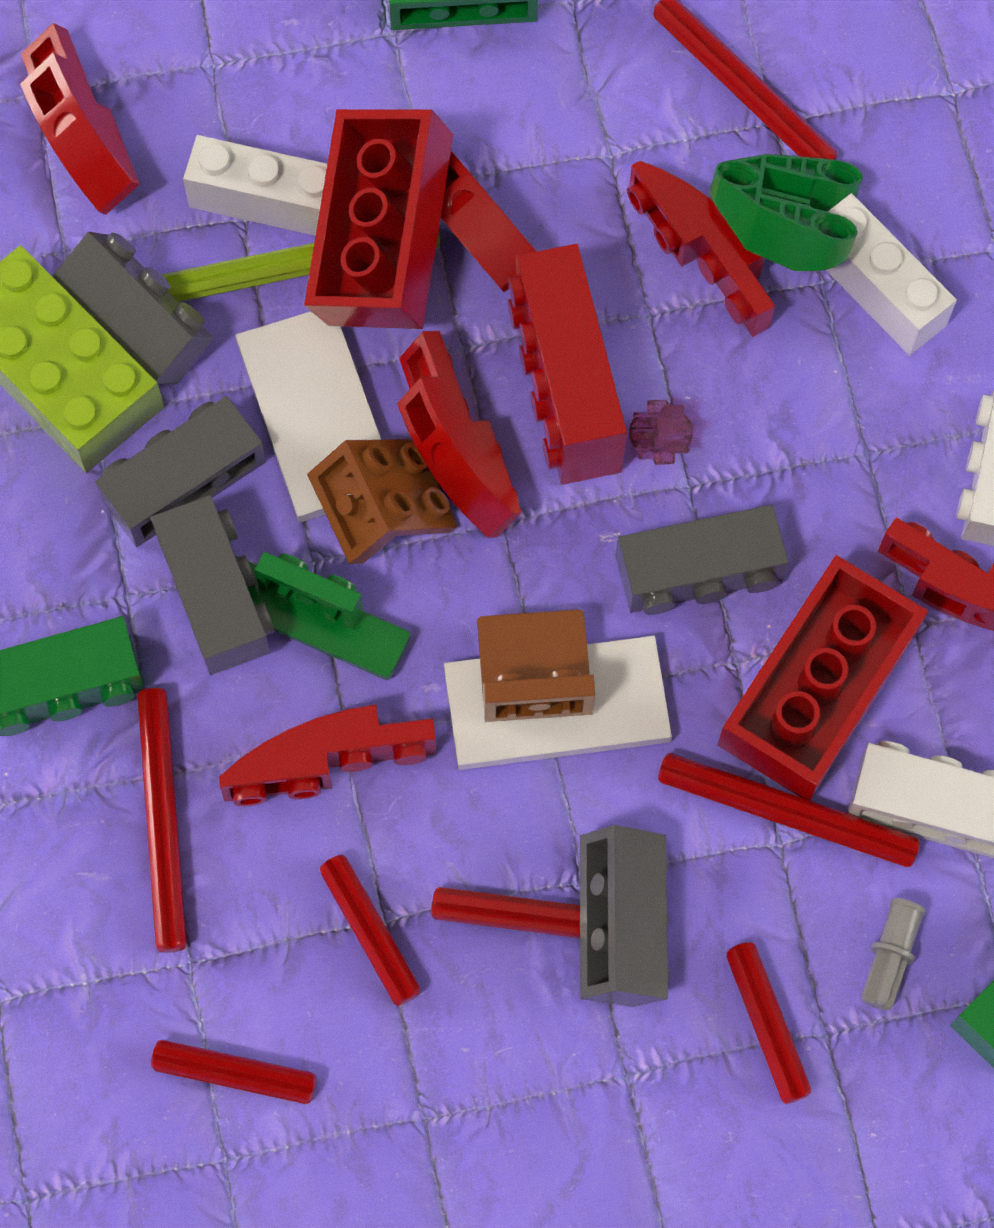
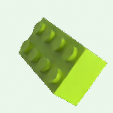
M21 245L0 261V385L85 473H88L164 408L158 383Z

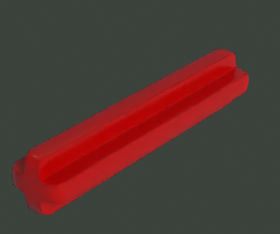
M341 854L327 860L320 866L321 875L395 1005L399 1006L408 1003L420 994V986L346 856Z
M443 887L436 888L433 894L431 914L435 920L580 938V905Z
M753 942L735 945L728 950L726 958L780 1098L785 1104L800 1101L809 1096L811 1086L756 945Z
M167 1040L157 1041L151 1058V1067L157 1072L302 1104H309L312 1101L316 1089V1075L312 1072Z

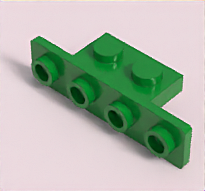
M263 552L257 565L248 561L256 582L255 586L248 588L254 605L264 602L275 632L384 680L391 679L410 640V633L403 628L364 612L362 595L356 592L357 587L337 575H328L326 579L308 571L309 567L303 561L288 554H280L278 558Z

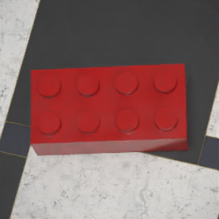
M336 109L304 306L328 326L423 329L454 135L432 109Z
M578 243L516 255V275L508 277L511 299L507 300L508 311L513 330L520 329L523 345H519V355L524 375L532 374L534 391L530 392L531 403L536 422H544L546 438L542 439V446L548 469L557 468L561 485L621 473L627 430Z
M835 555L724 724L717 746L797 796L811 800L919 632L929 610L838 555Z

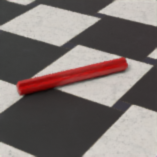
M679 0L658 1L654 7V18L799 157L836 160L837 151Z
M146 688L138 692L137 700L155 945L159 952L171 953L182 951L186 948V932L168 699L163 688Z
M673 753L665 755L658 773V780L663 784L904 867H911L918 855L920 840L915 836Z

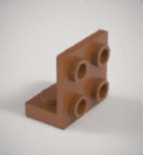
M412 439L345 440L307 473L349 564L365 563L396 536L450 533L457 527V522L450 510L447 497L441 491Z
M582 610L480 616L477 619L485 722L593 715L595 702L594 674L590 675L585 618Z

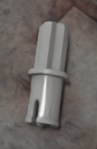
M901 898L891 900V908L880 941L874 942L871 947V951L875 956L861 997L867 1005L876 1009L890 1010L893 1007L906 966L912 965L915 957L911 954V950L922 917H924L926 912L925 908L921 905Z

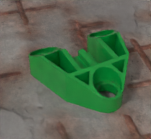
M763 154L719 163L715 169L710 186V196L746 250L793 271H822L842 264L851 254L858 233L857 227L846 217L828 211L851 193L857 198L863 175L852 164L840 160Z

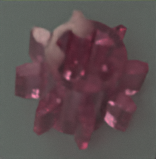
M648 400L647 412L633 413L634 418L629 427V439L633 447L639 451L638 458L640 460L653 459L655 465L675 464V453H688L690 451L688 446L692 441L694 428L690 419L683 414L685 408L683 405H669L667 400Z

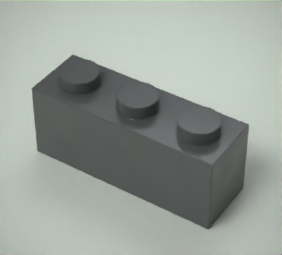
M87 232L52 277L158 384H178L214 340L203 327L205 323L204 318L193 307L184 302L179 303L168 292L170 284L161 274L152 268H144L133 257L136 250L125 238L114 232L110 235Z
M226 395L216 403L206 402L200 405L191 413L188 421L173 431L164 430L157 433L147 442L145 449L130 459L122 458L111 463L95 483L101 500L137 548L156 535L151 516L211 495L213 498L266 463L263 443Z
M211 495L151 516L157 539L210 676L269 654L270 649L266 635L274 633L275 630L264 602L254 605L248 588L255 586L256 582L246 556L235 558L230 541L238 539L228 510L224 509L217 512Z
M773 504L619 536L615 553L630 613L644 610V613L647 615L667 612L675 607V603L694 599L698 604L713 603L726 597L727 592L746 588L749 593L768 591L776 587L779 581H783L789 564Z
M612 825L580 835V999L629 1007L668 999L669 969L666 883L668 865L666 859V835L618 825Z

